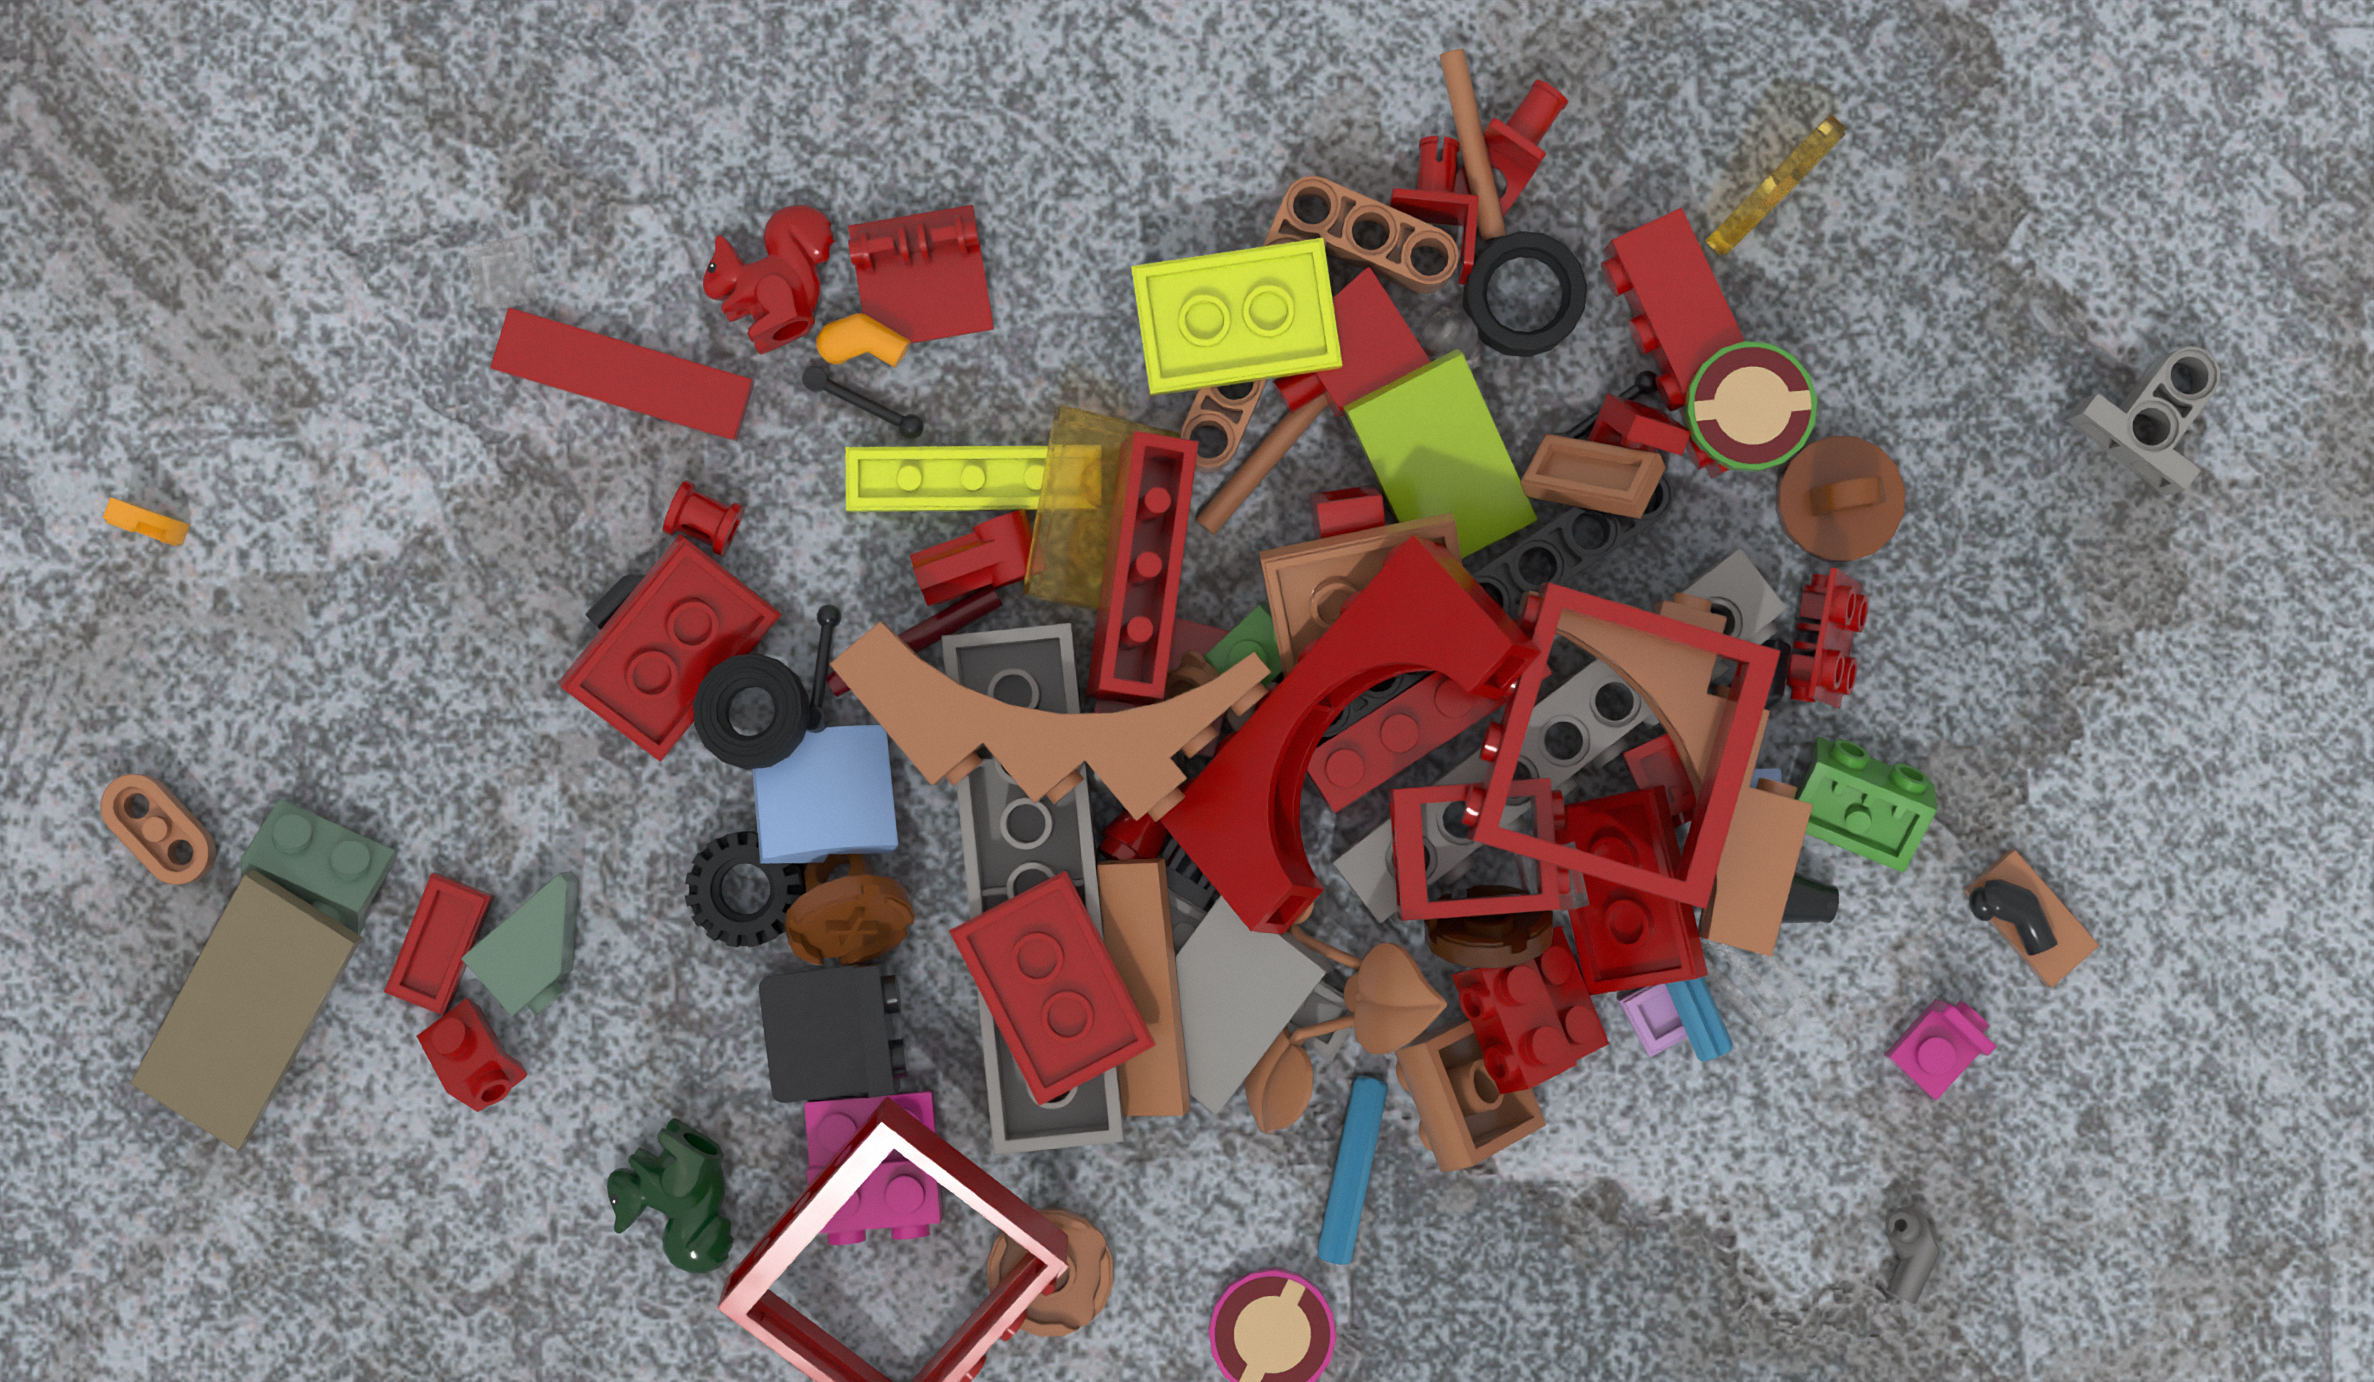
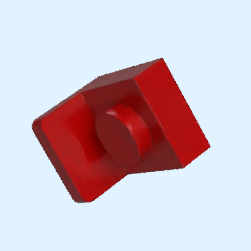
M1607 393L1588 441L1657 453L1658 449L1682 456L1691 432L1662 410Z
M1667 732L1620 753L1636 790L1659 785L1665 786L1674 828L1692 821L1696 807L1693 786L1673 741Z

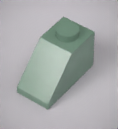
M572 871L557 874L461 958L511 1017L521 1014L529 1008L537 1016L566 991L559 982L573 971L579 880Z

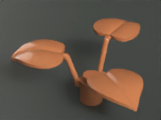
M1314 901L1291 925L1287 932L1310 950L1357 971V974L1349 977L1344 988V1001L1352 1014L1299 1028L1292 1035L1286 1026L1244 1080L1245 1094L1250 1111L1259 1128L1265 1134H1272L1276 1130L1290 1127L1301 1117L1310 1101L1313 1090V1070L1309 1055L1301 1047L1307 1039L1354 1026L1356 1038L1367 1052L1377 1055L1389 1054L1402 1048L1419 1036L1448 1005L1443 997L1427 982L1412 956L1400 945L1395 943L1378 944L1364 959H1360L1302 932L1299 924L1306 921L1311 915Z

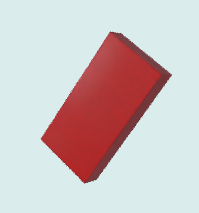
M431 873L384 992L440 1015H445L449 1012L467 968V965L461 958L476 945L495 895L442 874Z

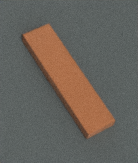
M1165 858L1104 860L1096 866L1105 946L1156 1043V1046L1118 1065L1123 1116H1184L1191 1108Z

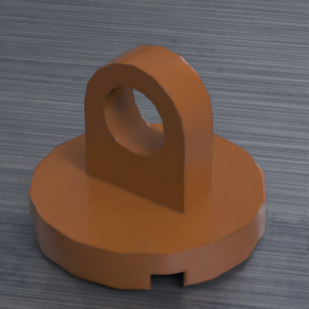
M1830 436L1804 446L1788 462L1776 485V512L1784 533L1795 545H1798L1803 551L1821 561L1851 562L1876 553L1895 535L1904 515L1905 486L1897 465L1879 446L1856 436Z
M829 854L823 863H807L804 871L807 892L801 895L787 910L784 927L788 944L795 956L813 965H825L823 957H838L840 965H855L878 958L897 947L907 936L906 926L914 924L915 912L906 887L890 877L874 875L873 868L864 854ZM843 863H850V870L846 877L827 882L829 874L835 867Z

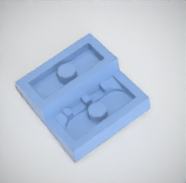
M881 725L826 727L820 733H811L806 730L803 741L788 758L771 767L752 769L760 864L823 863L829 854L892 853L898 846L887 732Z

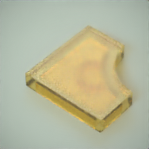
M1830 113L1705 242L1720 256L1723 254L1727 255L1846 134L1844 131L1847 128Z

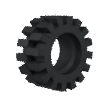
M755 831L726 834V836L714 839L706 845L707 848L703 852L697 853L691 862L694 864L693 869L686 876L685 884L689 885V895H685L687 907L691 906L694 912V916L691 918L697 927L702 926L707 931L706 935L714 941L721 940L726 943V946L736 948L748 946L749 948L776 939V937L786 932L784 923L787 910L801 895L806 893V886L801 872H804L801 863L760 864L758 833ZM739 864H751L760 868L769 880L770 895L768 901L763 908L752 914H742L734 911L727 905L722 895V882L725 875L730 869Z

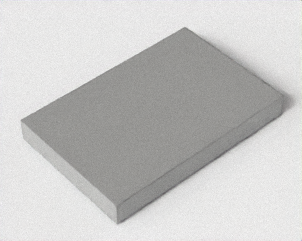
M1222 896L1219 897L1175 957L1189 1094L1216 1116L1225 1107L1331 968V965L1287 931L1283 935L1250 931Z

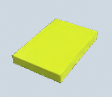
M1323 238L1131 266L1150 396L1342 368Z

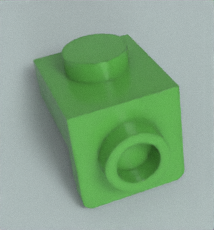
M1264 600L1204 656L1206 661L1220 675L1253 652L1271 671L1261 681L1265 687L1282 672L1270 606L1267 601Z

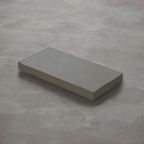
M253 869L244 874L130 1084L239 1151L249 1142L363 937Z

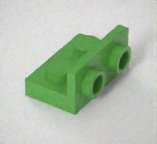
M1817 737L1811 748L1812 763L1794 798L1795 800L1813 804L1805 833L1904 873L1937 812L1935 785L1929 781V778L1923 772L1913 766L1903 763H1896L1894 766L1871 758L1865 749L1851 741L1837 739L1835 742H1831Z

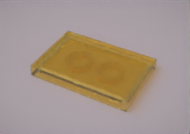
M1064 405L1055 408L1022 595L1098 611L1121 443L1134 431L1180 438L1181 433Z

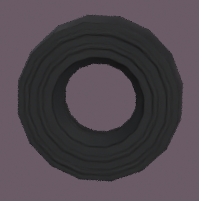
M757 653L732 656L714 666L701 681L693 703L694 726L704 747L720 761L746 770L771 767L788 758L803 741L810 721L809 696L799 676L778 659ZM758 687L770 694L774 702L775 713L771 724L766 730L757 735L745 736L739 734L733 728L729 720V708L732 700L739 692L747 688Z

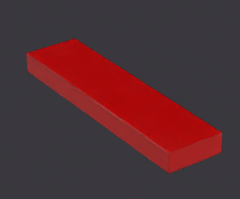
M508 307L490 366L491 369L497 372L735 442L738 440L755 383L753 379L510 307Z

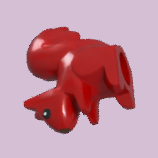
M788 206L776 211L765 225L763 235L767 257L759 261L744 264L741 257L725 237L718 235L715 238V253L703 277L704 293L713 300H726L722 304L721 310L726 314L729 322L740 320L749 315L753 317L755 322L748 328L747 335L751 342L755 341V348L759 354L763 355L807 335L815 324L813 312L821 290V282L816 265L826 262L830 258V246L835 241L829 219L823 212L811 206Z

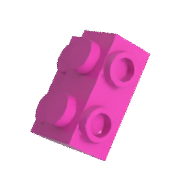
M934 1090L896 1092L895 1095L869 1098V1095L807 1100L804 1103L809 1156V1168L806 1170L808 1185L886 1097H889L937 1134ZM893 1148L818 1234L827 1233L829 1245H847L866 1241V1230L891 1228L892 1239H914L929 1236V1224L941 1223L944 1217L942 1184Z

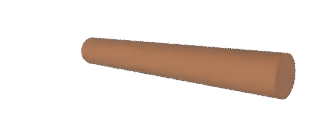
M1464 49L1451 50L1440 54L1439 57L1471 195L1479 196L1477 222L1482 242L1506 236L1507 234Z
M1324 394L1293 414L1289 411L1195 519L1202 527L1215 536L1325 409L1328 402Z

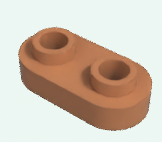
M128 774L116 778L107 786L100 803L101 815L105 824L157 879L173 885L188 884L200 880L211 870L216 857V846L212 835L159 779L146 774ZM139 794L144 795L149 801V810L142 818L138 817L132 809L133 800ZM182 840L189 842L193 849V856L186 864L180 862L176 857V847Z

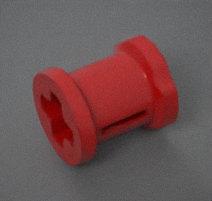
M685 480L678 488L669 506L662 530L663 533L670 536L679 532L712 546L713 553L724 557L741 524L745 507L735 502L729 506L696 491L695 483Z

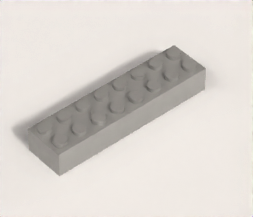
M1071 623L942 636L945 674L964 687L1009 705L1058 714H1082L1074 627ZM984 745L976 752L983 762L957 784L970 919L1067 870L1105 944L1087 763H1083L1076 769L1084 780L1056 804H1053L1047 795L1039 802L1034 803ZM977 987L994 1155L1124 1142L1125 1128L1118 1066L1039 1106Z

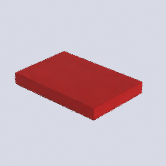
M680 533L561 677L558 684L563 690L661 762L694 722L693 703L701 681L714 666L728 658L750 654L782 614Z
M1664 785L1564 804V829H1554L1555 844L1675 879L1681 855ZM1569 869V894H1564L1584 983L1589 995L1693 980L1708 975L1692 905Z
M1067 870L949 930L1039 1106L1156 1046Z

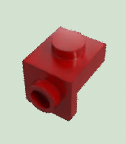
M469 998L464 999L416 1036L446 1093L476 1112L482 1111L487 1106L503 1100L509 1094L511 1088L527 1076L522 1063L504 1051L481 1007Z

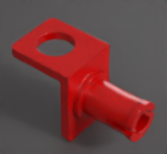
M1541 80L1534 81L1531 90L1506 124L1493 117L1483 134L1491 167L1498 170L1506 181V191L1499 199L1503 218L1544 159L1546 153L1538 147V144L1552 126L1561 110H1564L1568 104V100L1561 92ZM1463 164L1456 174L1455 193L1471 195L1465 165Z
M1427 136L1419 141L1420 154L1417 190L1392 189L1389 207L1426 223L1462 226L1458 284L1465 285L1468 274L1472 272L1474 263L1479 196L1455 193L1457 156L1460 151L1459 142L1456 139L1444 136L1440 162L1436 160L1438 136Z

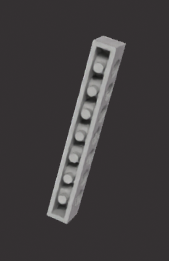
M1741 548L1727 553L1678 591V593L1689 594L1711 601V607L1718 609L1724 617H1727L1725 635L1759 645L1780 629L1774 619L1788 609ZM1673 596L1666 601L1672 602ZM1593 657L1535 702L1517 764L1525 771L1526 779L1550 778L1551 790H1561L1564 797L1578 785L1572 777L1573 774L1590 761H1593L1596 767L1600 768L1614 759L1629 746L1623 739V736L1639 723L1643 722L1649 730L1660 722L1642 697L1607 664ZM1716 657L1710 683L1729 669V666L1722 657ZM1607 683L1618 686L1624 692L1627 701L1624 713L1614 721L1601 716L1595 704L1597 692ZM1557 722L1570 726L1577 740L1573 753L1563 760L1551 756L1544 742L1547 730ZM1482 743L1427 786L1483 782L1489 762L1479 759ZM1522 796L1506 799L1499 827L1515 832L1523 829L1528 823L1522 817V814L1531 808V797ZM1452 802L1420 804L1423 846L1426 852V887H1429L1439 878L1443 880L1446 886L1456 881L1477 863L1471 853L1483 845L1482 843L1467 839L1468 835L1456 838L1446 831L1443 825V814ZM1390 815L1336 855L1330 862L1379 924L1390 917L1397 925L1402 920L1397 917Z

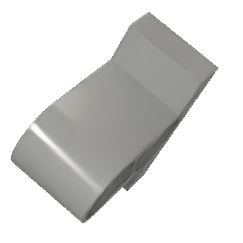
M2187 346L2157 358L2151 363L2118 407L2101 394L2096 393L2081 399L2065 421L2167 496L2185 491L2201 469L2173 448L2215 393L2220 383L2219 365L2210 352L2200 347ZM2175 363L2186 367L2192 376V388L2189 394L2179 392L2173 386L2171 370ZM2137 414L2148 417L2153 423L2155 437L2150 445L2141 443L2134 435L2133 421Z

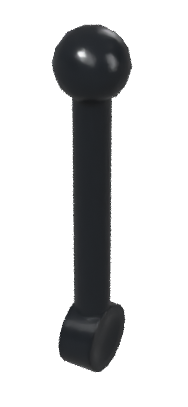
M811 366L804 371L802 381L804 386L811 392L816 393L824 390L899 427L900 433L905 438L915 439L922 434L924 424L919 416L914 414L903 416L830 380L826 371L821 367Z
M1650 370L1642 371L1636 376L1635 384L1618 396L1633 401L1642 394L1652 395L1658 390L1655 378L1658 376ZM1601 408L1565 434L1557 432L1552 435L1574 439L1581 438L1593 429Z
M831 604L823 605L817 612V622L821 626L809 706L810 721L807 731L811 733L824 731L828 724V717L822 710L833 630L840 624L842 619L839 608Z

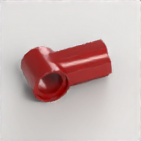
M1018 510L990 519L972 528L973 533L909 555L927 606L940 605L992 585L993 589L1011 585L1046 571L1047 568L1026 510Z

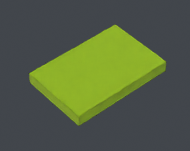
M1455 349L1343 407L1397 523L1452 512L1456 524L1461 559L1538 520L1528 497L1523 492L1518 474L1468 363L1460 350Z

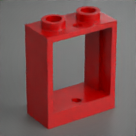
M1550 778L1512 780L1507 798L1531 797L1533 837L1555 843L1554 829H1564L1565 824L1564 802L1561 790H1551ZM1483 782L1388 789L1397 917L1402 921L1559 910V895L1569 894V869L1535 859L1537 893L1427 901L1420 804L1466 801L1470 787L1472 785L1482 787Z

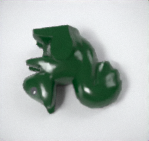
M672 1118L667 1124L666 1129L662 1128L657 1134L658 1142L664 1148L659 1157L639 1147L628 1158V1162L634 1170L619 1168L610 1173L607 1180V1191L616 1216L614 1230L618 1234L624 1232L640 1217L647 1207L658 1210L669 1217L662 1235L664 1253L670 1263L683 1271L694 1274H707L719 1269L727 1261L734 1242V1238L730 1235L731 1222L728 1218L719 1214L726 1194L724 1173L721 1167L724 1154L718 1143L678 1119Z

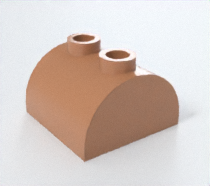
M1467 1017L1422 1033L1402 1048L1394 1051L1397 1057V1079L1401 1086L1410 1092L1420 1117L1419 1135L1421 1141L1428 1150L1433 1152L1441 1172L1455 1171L1474 1166L1546 1126L1532 1088L1500 1095L1495 1081L1486 1071L1482 1049Z

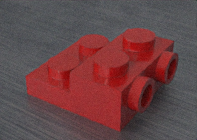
M1561 926L1554 927L1552 945L1536 958L1522 964L1500 968L1466 967L1451 974L1459 993L1460 1007L1464 1015L1471 1022L1483 1052L1484 1066L1489 1076L1495 1081L1500 1095L1531 1089L1576 1066L1577 1060L1609 1044Z

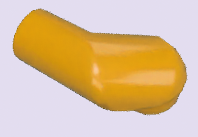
M855 313L827 323L820 330L816 338V348L826 362L833 365L843 364L851 358L868 352L896 368L903 360L911 344V341L863 313Z

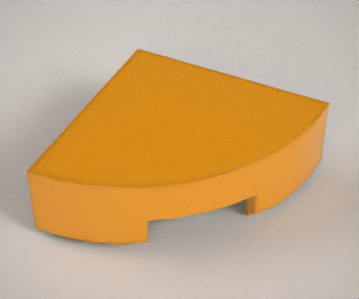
M110 497L102 517L106 519L105 523L130 532L141 533L176 547L178 544L183 545L190 527L188 523L132 502Z

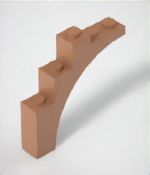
M1528 591L1522 594L1516 619L1519 620L1520 613L1524 610L1528 593L1538 596V592ZM1674 592L1672 602L1666 600L1655 602L1651 613L1722 634L1727 617L1710 613L1711 601ZM1562 610L1555 634L1566 638L1607 664L1643 698L1672 739L1693 786L1697 803L1730 687L1717 685L1714 695L1707 694L1717 656ZM1764 709L1706 909H1701L1698 932L1702 938L1772 957L1813 804L1795 800L1797 787L1781 782L1759 778L1756 789L1750 787L1770 713L1769 710Z
M881 621L830 663L831 667L931 785H938L945 778L953 787L983 762L976 752L985 745L1034 803L1039 802L1047 795L1053 804H1056L1084 780L1076 769L1087 762L1136 821L1148 813L1155 822L1186 797L1177 786L1186 780L1187 777L1171 760V757L1181 750L1190 759L1218 735L1211 723L1231 707L1239 717L1269 692L1261 681L1271 673L1262 660L1253 652L1213 681L1165 702L1115 713L1058 714L1009 705L964 687L924 661L888 625Z

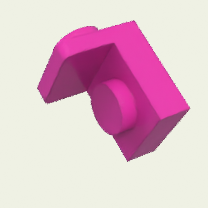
M1934 999L1884 1055L1930 1098L1937 1100L1979 1054L1989 1056L1996 1048V1045L1983 1034L1990 1027L1989 1024L1966 1003L1960 1000L1954 1007L1950 1003Z

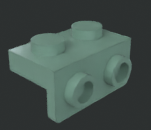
M279 798L241 857V872L243 878L244 874L253 869L360 935L365 927L364 913L395 863V850Z

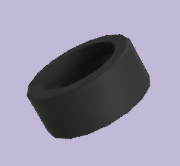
M1519 231L1497 238L1479 253L1473 264L1472 272L1468 274L1464 285L1462 305L1469 327L1485 345L1504 355L1531 357L1551 351L1575 329L1585 310L1587 283L1580 262L1565 244L1544 233ZM1519 257L1536 259L1548 265L1558 277L1562 290L1561 306L1554 319L1543 328L1530 332L1514 331L1500 324L1491 313L1487 301L1488 282L1494 271L1506 261Z

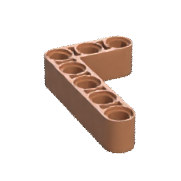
M1318 176L1302 177L1292 183L1282 200L1263 243V246L1323 238L1326 254L1363 270L1370 267L1376 276L1421 294L1435 293L1445 287L1457 268L1459 259L1456 243L1442 229ZM1310 195L1318 197L1325 202L1329 215L1325 220L1317 224L1304 223L1294 213L1293 206L1297 200ZM1364 221L1376 222L1385 231L1387 241L1379 249H1363L1353 239L1352 229L1354 226ZM1424 246L1436 249L1443 257L1444 270L1437 275H1422L1415 270L1411 263L1410 256L1412 251ZM1268 379L1252 381L1253 388L1250 393L1238 400L1227 399L1220 394L1217 387L1199 389L1182 427L1180 439L1190 440L1191 436L1199 428L1212 426L1223 432L1226 437L1227 447L1222 454L1215 458L1207 459L1197 455L1196 471L1207 474L1219 472L1230 464Z

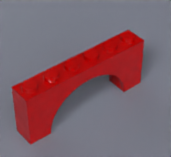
M1412 535L1407 541L1399 543L1390 550L1383 560L1382 570L1365 589L1355 592L1344 602L1340 609V617L1322 637L1311 641L1303 648L1297 658L1298 664L1280 684L1268 689L1269 692L1257 701L1255 713L1239 731L1231 733L1218 744L1214 751L1215 758L1198 777L1187 781L1179 788L1186 797L1159 819L1252 932L1283 935L1325 889L1315 876L1303 846L1300 829L1301 792L1309 762L1320 739L1329 725L1350 702L1382 681L1416 671H1439L1456 681L1468 693L1498 701L1542 653L1442 544Z

